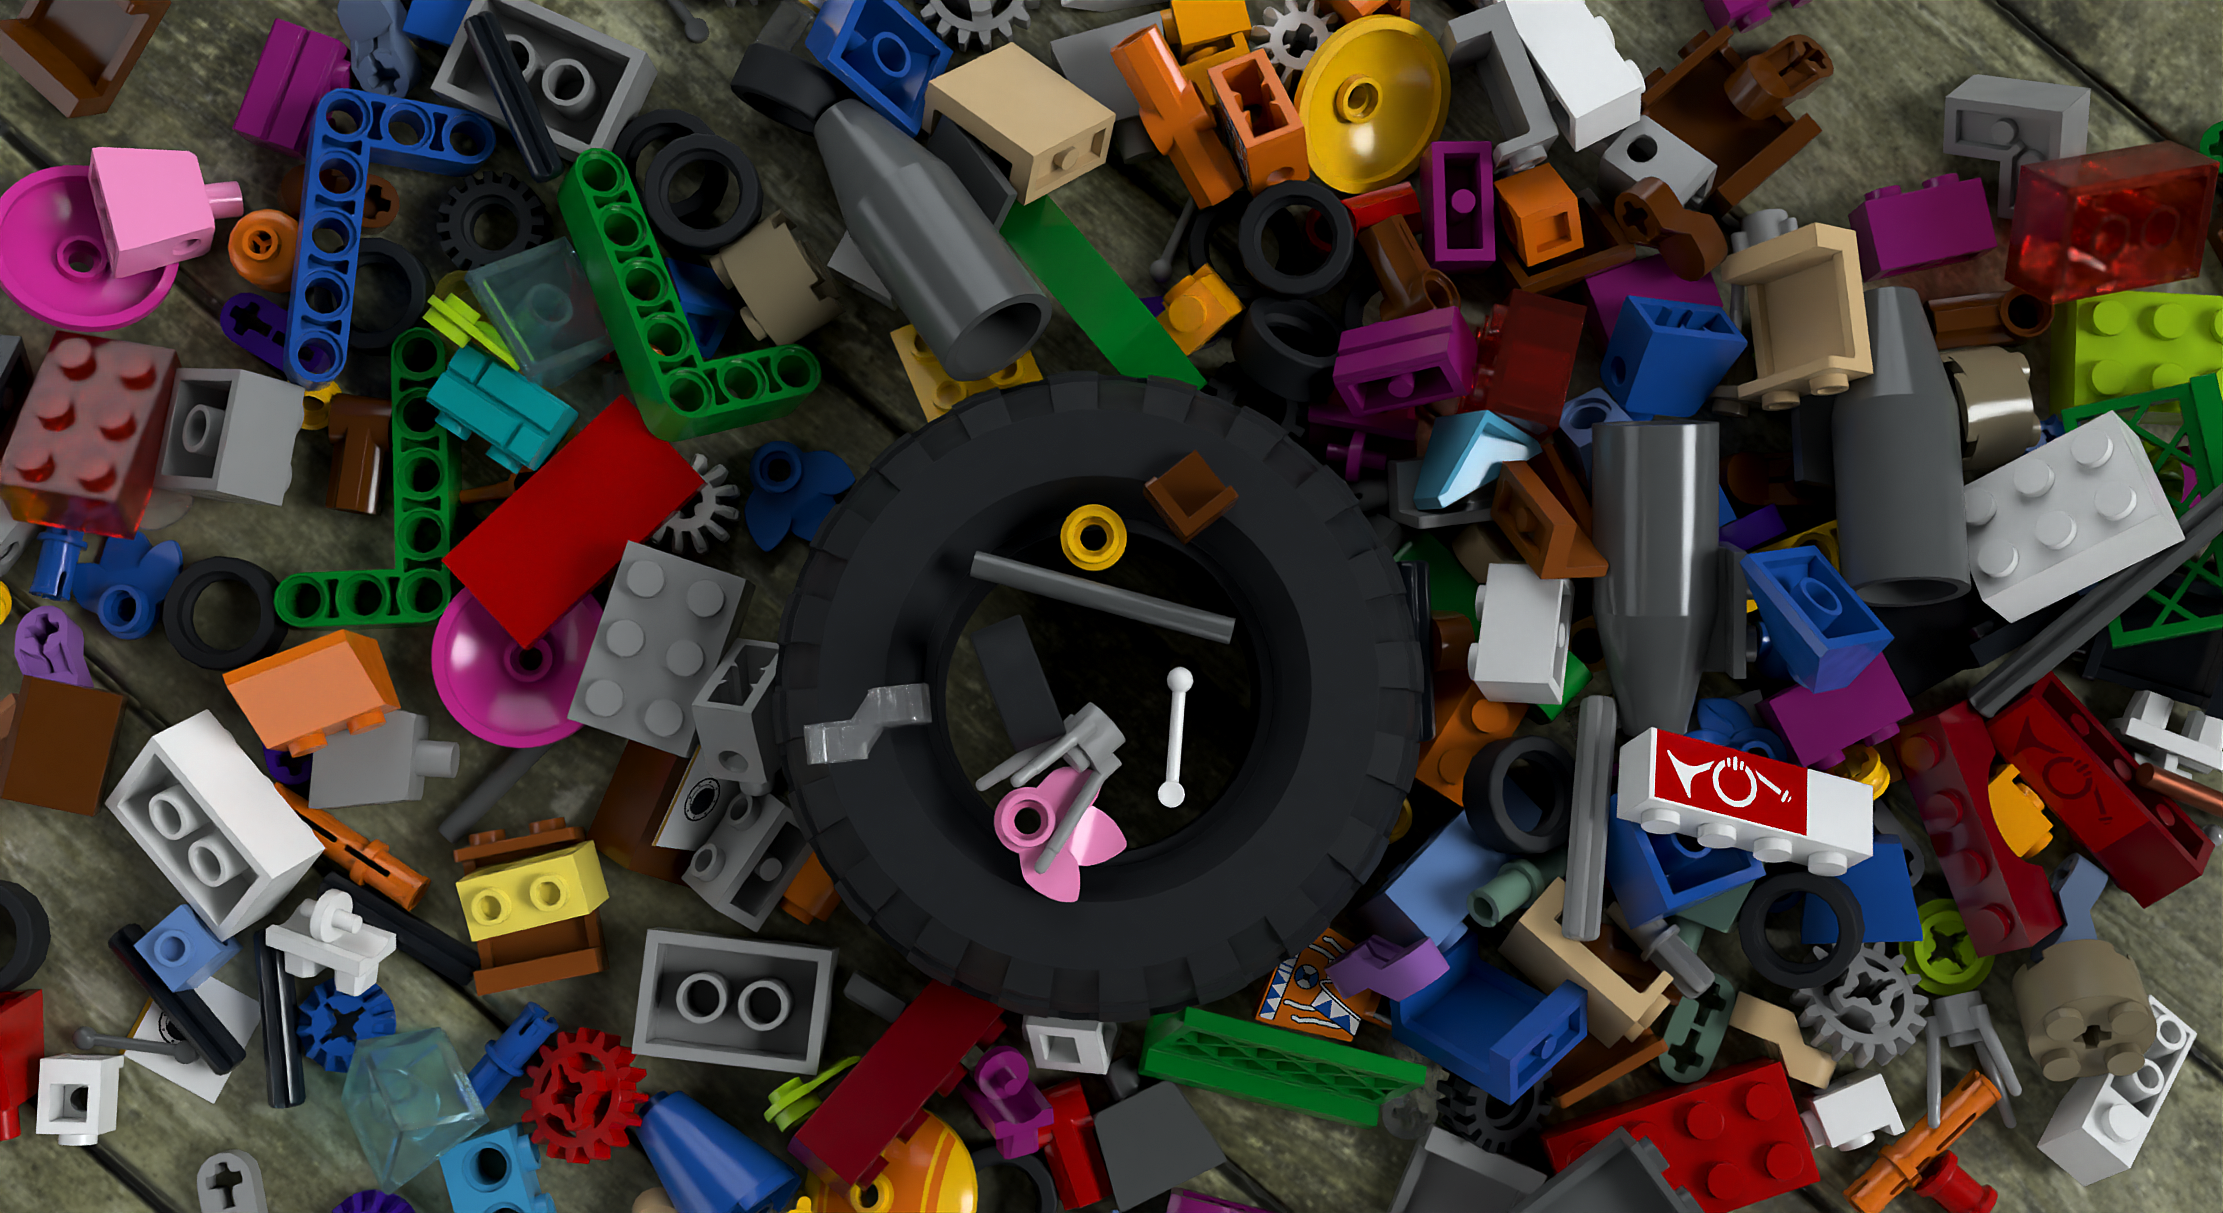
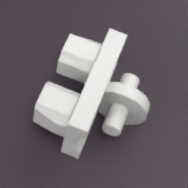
M2148 690L2135 691L2125 709L2123 718L2108 719L2105 729L2118 742L2151 754L2148 758L2133 752L2131 756L2139 765L2149 762L2191 780L2192 774L2177 769V765L2202 774H2209L2213 769L2223 773V720L2204 715L2202 711H2189L2181 735L2165 730L2174 701Z
M332 888L326 891L318 901L309 898L305 899L285 923L269 926L266 929V945L284 951L285 972L301 978L314 977L326 967L335 969L336 990L355 997L361 995L376 983L379 962L396 950V934L363 923L361 916L352 913L353 904L349 893Z

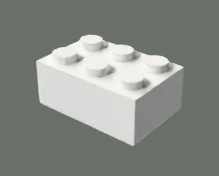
M2113 410L1964 486L1970 572L1982 601L2010 623L2185 540V536L2139 437Z
M208 709L152 736L105 802V805L221 942L275 911L325 849L324 845L314 835L310 826L301 820L275 789L271 780L262 774L236 743L232 734L223 728Z

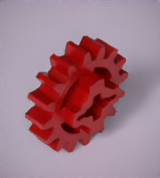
M579 1027L577 1034L562 1031L557 1033L558 1047L542 1045L539 1048L540 1055L544 1060L541 1067L527 1066L525 1071L535 1080L533 1088L520 1090V1097L531 1100L532 1108L527 1110L521 1116V1119L525 1123L537 1124L538 1127L533 1132L530 1140L533 1144L548 1145L546 1156L555 1159H565L567 1163L589 1164L590 1159L606 1161L611 1159L610 1146L626 1148L630 1144L628 1136L624 1131L627 1125L641 1127L642 1119L634 1113L635 1104L647 1102L649 1095L637 1091L636 1083L646 1077L647 1073L646 1069L630 1066L637 1054H631L632 1047L620 1046L621 1036L585 1027ZM591 1055H593L594 1057H596V1058H597L598 1060H600L601 1062H599V1061H592ZM569 1131H574L576 1133V1136L570 1133Z

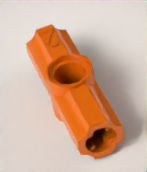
M1156 23L1134 32L1111 48L1110 54L1114 59L1115 65L1122 73L1127 86L1131 89L1141 106L1138 108L1139 115L1150 138L1163 156L1169 155L1199 210L1222 202L1244 186L1241 171L1238 170L1231 153L1223 144L1215 129L1217 122L1207 100L1193 79L1187 80Z

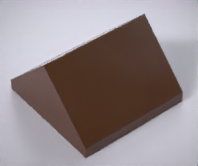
M1591 188L1574 193L1578 200L1584 247L1536 265L1527 267L1501 232L1499 219L1494 221L1496 261L1492 264L1509 313L1575 291L1585 279L1630 264L1637 257L1635 246L1628 241L1620 226Z
M24 675L0 767V798L91 817L100 813L130 695Z
M629 739L585 841L593 840L597 850L628 870L691 888L681 877L690 866L696 851L652 846L691 759Z

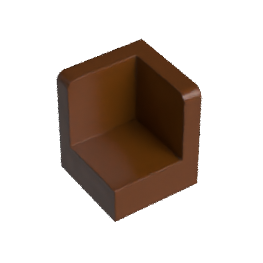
M1196 449L1158 479L1154 476L1143 485L1142 493L1183 546L1235 506L1239 498L1238 493L1231 485L1227 488L1223 485Z

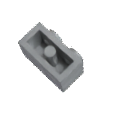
M741 791L730 802L725 816L707 842L696 851L690 866L681 879L714 909L757 932L814 850L809 842H806L794 818L789 800L774 791L762 796H749Z

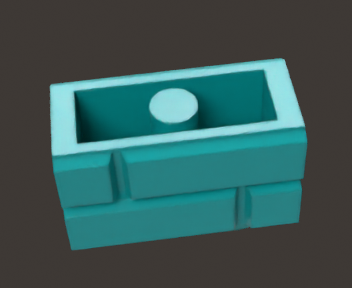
M471 341L464 348L459 347L449 362L447 370L440 375L426 399L427 402L441 410L435 419L438 424L467 441L472 432H475L492 444L486 455L515 474H518L523 465L535 472L544 466L558 449V444L564 440L579 415L571 406Z

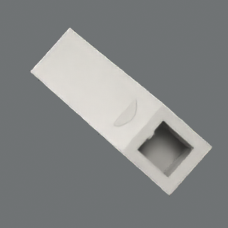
M2152 995L2147 997L2156 1019L2157 1034L2153 1044L2143 1055L2145 1058L2144 1066L2139 1071L2127 1076H2116L2109 1072L2100 1076L2079 1078L2060 1101L2037 1145V1148L2083 1186L2131 1168L2197 1036L2194 1030Z

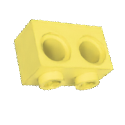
M593 840L479 867L455 883L472 942L587 915L609 898Z

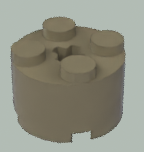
M781 208L750 227L730 244L719 248V253L709 259L715 273L728 290L734 287L747 304L739 312L750 332L758 341L764 338L771 348L795 344L846 312L845 306L837 301L841 296L820 258L808 240L806 242L802 240L795 241L790 231L796 228L797 225Z
M1997 346L1940 353L1958 405L1963 472L2004 466L2020 458L2026 448L2035 447L2041 437V425L2038 417L2033 413L2032 397L2028 385L2030 367L2022 353H2009Z
M2071 940L2042 950L2041 953L2044 960L2029 970L2027 969L2026 962L2017 970L2011 985L2013 1000L2029 1052L2034 1061L2042 1068L2043 1075L2047 1079L2062 1082L2074 1077H2094L2108 1074L2109 1072L2116 1076H2127L2139 1071L2144 1066L2145 1058L2143 1055L2155 1040L2157 1023L2136 963L2128 953L2124 957L2116 953L2113 944L2102 940Z

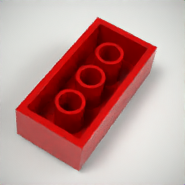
M1764 1055L1707 1073L1696 1082H1680L1542 1128L1535 1134L1550 1179L1620 1126L1636 1141H1639L1646 1135L1670 1165L1661 1174L1671 1188L1675 1190L1679 1186L1684 1185L1705 1213H1727L1821 1181L1780 1061Z

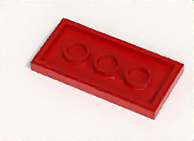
M622 393L441 561L523 649L530 650L619 567L628 540L643 545L708 483L669 442L657 438L648 430L640 411Z

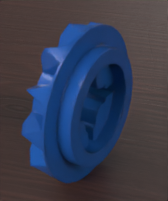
M334 977L314 986L313 991L299 1006L301 1013L299 1026L295 1033L302 1040L305 1047V1056L323 1066L325 1071L354 1073L367 1069L377 1063L387 1053L393 1042L396 1032L395 1009L387 993L376 983L361 995L354 997L337 991ZM362 1008L365 1009L358 1016L359 1020L353 1025V1029L357 1034L355 1037L357 1040H352L348 1035L328 1040L327 1036L332 1033L331 1029L337 1024V1020L333 1015L335 1012L333 1009H338L343 1015L359 1011Z

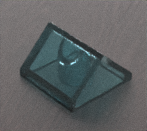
M566 236L468 271L463 277L530 383L554 389L615 349L582 263Z
M435 1027L357 1040L341 1102L381 1191L389 1196L490 1120L446 1031L442 1028Z

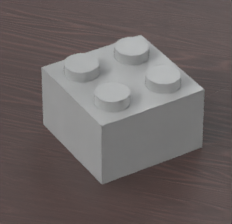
M177 368L152 486L219 502L282 506L284 493L289 488L292 479L290 463L296 434L304 420L302 403L305 388L243 369Z

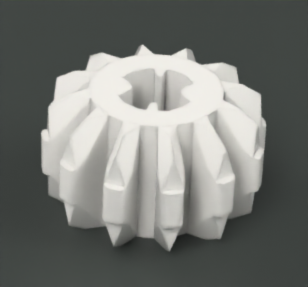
M1285 0L1284 15L1272 7H1267L1262 17L1266 26L1258 25L1252 27L1250 40L1257 46L1251 49L1250 53L1262 48L1264 49L1287 95L1290 86L1298 87L1308 62L1317 49L1335 33L1333 30L1339 21L1338 15L1334 12L1325 15L1321 19L1318 18L1317 14L1320 3L1317 0H1310L1306 12L1298 10L1296 0ZM1295 41H1302L1307 44L1306 50L1303 51L1300 58L1289 54L1290 48L1294 46Z
M695 454L690 465L708 483L696 495L699 499L703 497V502L694 506L696 516L689 518L683 512L678 511L650 537L658 545L665 543L672 537V552L677 555H684L691 538L698 553L701 555L709 553L710 545L706 535L711 532L718 540L723 543L727 542L730 535L719 525L721 519L734 522L739 521L741 513L737 509L724 506L723 504L740 496V490L736 485L720 486L725 481L728 470L719 464L707 472V458L702 454Z

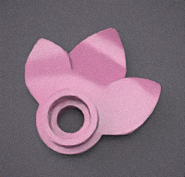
M1071 766L1053 770L1037 788L1022 787L1009 792L999 802L994 815L996 834L1006 848L1019 854L1020 866L1025 881L1037 892L1060 902H1075L1078 900L1080 892L1079 866H1091L1105 862L1122 852L1127 845L1115 821L1102 810L1092 806L1098 797V791L1047 871L1043 874H1038L1035 871V863L1044 851L1046 844L1092 774L1093 770L1087 768L1082 773H1079ZM1032 809L1039 814L1041 825L1035 833L1023 834L1018 831L1014 819L1019 811Z

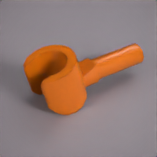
M522 466L518 474L511 473L508 481L460 490V501L462 505L494 499H508L516 491V485L521 478L532 477L536 472L526 466Z

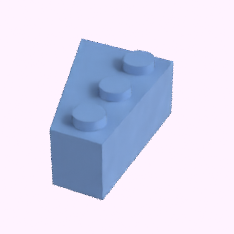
M1505 774L1502 797L1506 812L1517 828L1525 832L1531 831L1537 826L1543 811ZM1455 809L1427 836L1428 840L1403 865L1399 863L1386 876L1389 880L1370 899L1361 904L1358 903L1345 916L1366 938L1377 935L1406 948L1430 936L1440 953H1444L1468 929L1462 922L1469 914L1466 903L1467 896L1475 889L1483 887L1497 877L1498 870L1503 864L1515 858L1524 859L1530 854L1513 855L1496 852L1479 840L1468 824L1465 810Z

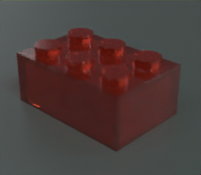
M2169 140L2021 165L2004 280L2052 305L2199 277L2220 162Z
M1515 288L1501 305L1494 303L1490 315L1484 316L1481 327L1476 326L1473 333L1478 352L1471 394L1457 397L1454 415L1489 410L1538 440L1539 444L1559 427L1587 306Z
M56 330L0 462V497L13 520L134 540L154 489L152 485L176 369L183 368L176 350Z

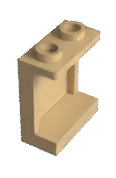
M1010 42L930 80L924 97L925 107L921 127L930 135H933L942 114H944L1011 162L1012 168L1009 182L1018 193L1015 199L1025 206L1106 162L1116 114L1015 43Z
M1814 222L1728 255L1726 260L1720 264L1722 282L1747 286L1758 379L1737 386L1738 399L1762 403L1763 410L1767 411L1787 410L1800 405L1799 397L1809 394L1819 396L1838 394L1849 389V381L1874 374L1855 230Z
M1558 876L1518 920L1497 951L1548 996L1567 979L1588 990L1587 1030L1608 1049L1623 1035L1633 1042L1671 1002L1662 992L1674 978L1664 970L1642 993H1638L1582 943L1565 938L1561 932L1562 926L1556 920L1563 912L1566 882Z

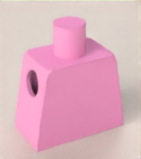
M112 147L92 148L88 180L114 279L128 277L205 255L211 249L215 231L214 220L243 216V198L238 182L204 184L197 156L190 151Z

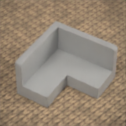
M1979 74L1973 75L1946 96L1943 153L2000 161L1997 217L2056 226L2081 203L2083 198L2091 88Z

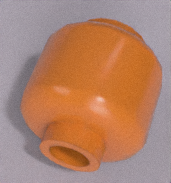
M272 209L253 211L241 218L231 231L228 243L230 261L238 274L267 292L280 294L291 291L299 222L283 211Z

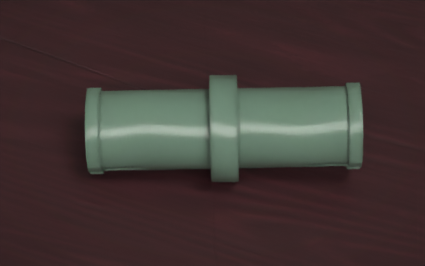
M1562 845L1559 848L1544 853L1530 854L1524 859L1515 858L1503 864L1498 870L1497 877L1483 887L1475 889L1467 896L1466 903L1471 917L1481 926L1490 928L1517 908L1525 909L1531 907L1558 876L1561 879L1566 877L1568 849L1566 846Z

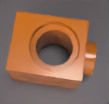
M1549 162L1493 182L1501 232L1527 267L1584 247L1577 197Z

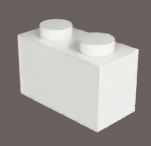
M1489 563L1486 585H1479L1476 593V617L1481 622L1479 643H1472L1468 653L1469 677L1471 680H1474L1488 701L1562 704L1575 587L1570 578L1540 580L1529 564Z

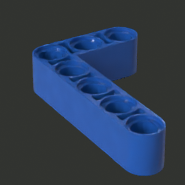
M337 88L327 92L320 100L309 129L282 360L283 371L289 382L304 387L305 391H320L328 387L343 370L347 357L369 162L452 177H467L475 174L493 153L496 144L495 131L491 123L483 115L469 110L350 88ZM332 111L348 113L354 119L357 131L351 134L335 132L329 126L326 114ZM393 122L409 124L417 134L418 143L403 145L396 142L389 133L388 125ZM453 133L469 135L477 145L478 154L475 156L459 154L450 143V135ZM326 169H335L342 172L350 182V191L343 194H335L328 191L321 184L319 173ZM318 228L334 230L343 241V251L338 253L321 251L312 240V232ZM312 287L328 289L336 299V311L325 314L314 311L306 302L305 291ZM306 346L321 348L330 360L329 371L323 374H313L306 371L298 360L299 349Z

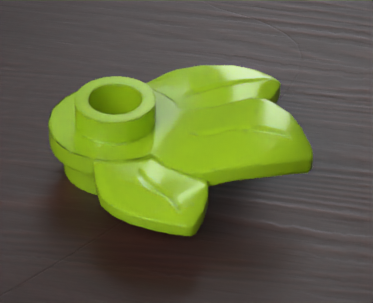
M451 292L444 301H441L433 294L427 302L432 306L422 317L461 348H464L471 338L474 337L518 372L521 367L514 358L518 353L516 345L493 325L477 321L481 317L479 313Z
M843 1056L806 1084H803L800 1077H796L777 1088L767 1097L772 1104L763 1114L767 1122H774L775 1125H778L781 1132L785 1133L808 1120L823 1103L818 1093L846 1072H851L862 1058L860 1056Z

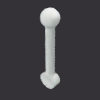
M1183 667L1172 669L1167 676V685L1172 690L1166 782L1159 787L1158 798L1164 806L1170 808L1180 805L1185 797L1184 789L1179 784L1185 696L1186 692L1192 687L1193 676L1188 669Z

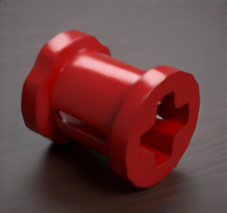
M1948 1149L1932 1161L1920 1174L1922 1181L1913 1188V1191L1920 1197L1929 1196L1947 1213H1990L1998 1198V1192L1988 1184L1981 1186L1958 1166V1157Z

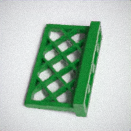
M2216 372L2191 377L2189 382L2061 410L2065 434L2078 428L2077 422L2094 419L2113 410L2140 439L2163 452L2153 466L2156 476L2170 456L2193 469L2197 484L2183 503L2165 493L2171 508L2177 511L2175 513L2177 520L2191 509L2190 506L2198 495H2200L2202 500L2223 483V401ZM2178 401L2183 425L2169 444L2137 426L2151 406ZM2137 410L2130 421L2118 414ZM2185 435L2191 457L2177 449ZM2223 531L2210 541V545L2197 563L2188 559L2181 564L2190 573L2171 600L2153 589L2144 594L2165 607L2151 627L2123 632L2120 616H2117L2107 624L2113 649L2223 629V614L2199 618L2177 604L2197 575L2221 589L2223 595ZM2212 554L2218 576L2203 568ZM2171 612L2186 620L2163 625Z
M1187 1006L1176 1014L1166 1013L1148 1018L1138 1074L1370 1130L1377 1127L1380 1105L1425 1084L1427 1066Z

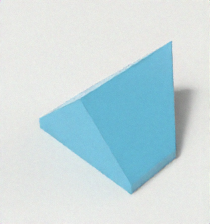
M1489 410L1436 417L1413 501L1418 510L1444 508L1499 477L1503 461H1527L1543 451L1538 440Z

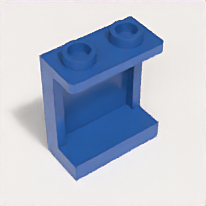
M1467 929L1464 935L1447 951L1441 953L1450 966L1446 973L1425 988L1399 1002L1391 998L1389 999L1393 1038L1510 1106L1587 1036L1588 990L1567 979L1547 996L1483 961L1478 955V934L1470 929Z

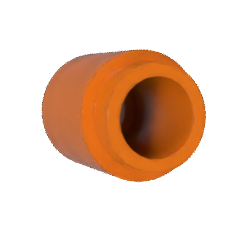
M814 851L784 892L783 896L785 897L779 904L783 910L806 925H810L815 917L826 922L842 899L833 887L834 883L821 866Z

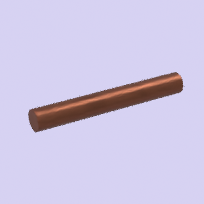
M2145 762L2138 767L2135 774V780L2138 785L2223 819V792L2149 762Z

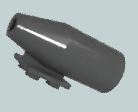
M845 99L828 108L818 119L814 128V136L850 238L948 376L954 380L964 382L979 380L1003 370L1022 357L1046 330L1051 319L1052 306L1049 299L999 234V230L1018 193L976 137L942 114L927 148H924L860 99Z
M1898 286L1867 290L1863 294L1874 374L1849 381V389L1838 394L1822 396L1809 394L1799 397L1800 405L1791 408L1795 483L1835 490L1840 575L1867 606L1906 607L1952 600L1967 594L1971 590L1958 405L1918 292L1911 288Z
M1647 420L1592 423V543L1609 563L1606 576L1592 577V613L1614 699L1618 705L1617 710L1622 730L1626 735L1638 736L1653 727L1685 735L1702 672L1725 671L1733 679H1746V662H1755L1757 657L1756 627L1754 624H1747V600H1754V597L1739 563L1747 555V552L1728 541L1719 542V422Z

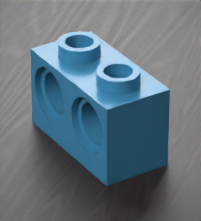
M522 1122L456 1141L437 1150L454 1213H499L501 1208H511L518 1213H557L550 1193L542 1194L535 1171L541 1168L540 1151L538 1144H533L530 1140L532 1133H524ZM486 1148L496 1149L505 1157L507 1170L502 1179L492 1178L484 1172L481 1165V1156Z

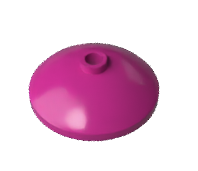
M63 165L34 172L13 184L0 198V287L7 296L21 309L43 322L63 329L80 332H104L123 328L140 321L156 310L165 300L174 284L179 262L128 277L114 279L88 180L89 166ZM75 262L84 263L90 268V271H75L70 267V264Z
M464 587L452 599L441 616L432 644L433 678L442 702L455 720L465 729L479 738L497 745L513 748H535L553 744L571 736L585 726V724L567 719V715L604 612L603 607L592 593L583 599L531 648L539 649L543 660L537 669L530 671L524 665V656L528 650L523 649L478 599Z

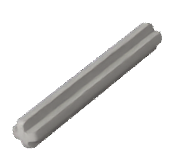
M1590 695L1583 698L1580 702L1561 931L1565 938L1583 942L1596 940L1600 935L1618 709L1615 699L1601 695Z

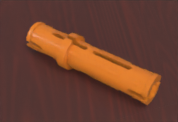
M279 781L274 784L275 789L299 817L305 816L337 837V841L332 842L312 829L314 835L325 847L322 854L349 871V879L359 886L366 883L402 905V908L408 912L414 909L421 901L430 886L431 879L417 873L388 853L389 845L380 839H375L371 842L330 813L322 809L308 808L309 800L289 789L286 784ZM352 850H357L389 871L390 875L385 877L353 856L351 854Z
M1971 1069L1958 1085L1941 1099L1940 1126L1937 1129L1929 1127L1927 1112L1892 1146L1886 1143L1877 1152L1879 1158L1859 1179H1856L1848 1188L1842 1191L1841 1194L1857 1213H1880L1907 1186L1915 1188L1922 1181L1920 1174L1929 1164L1952 1145L1984 1112L2002 1098L1998 1089L1983 1074L1980 1075L1976 1069Z

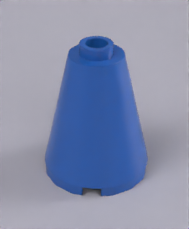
M660 1091L651 1097L637 1113L642 1119L641 1127H636L635 1133L677 1213H769L772 1208L777 1213H780L799 1189L802 1179L792 1166L683 1091H676L670 1095L666 1091Z

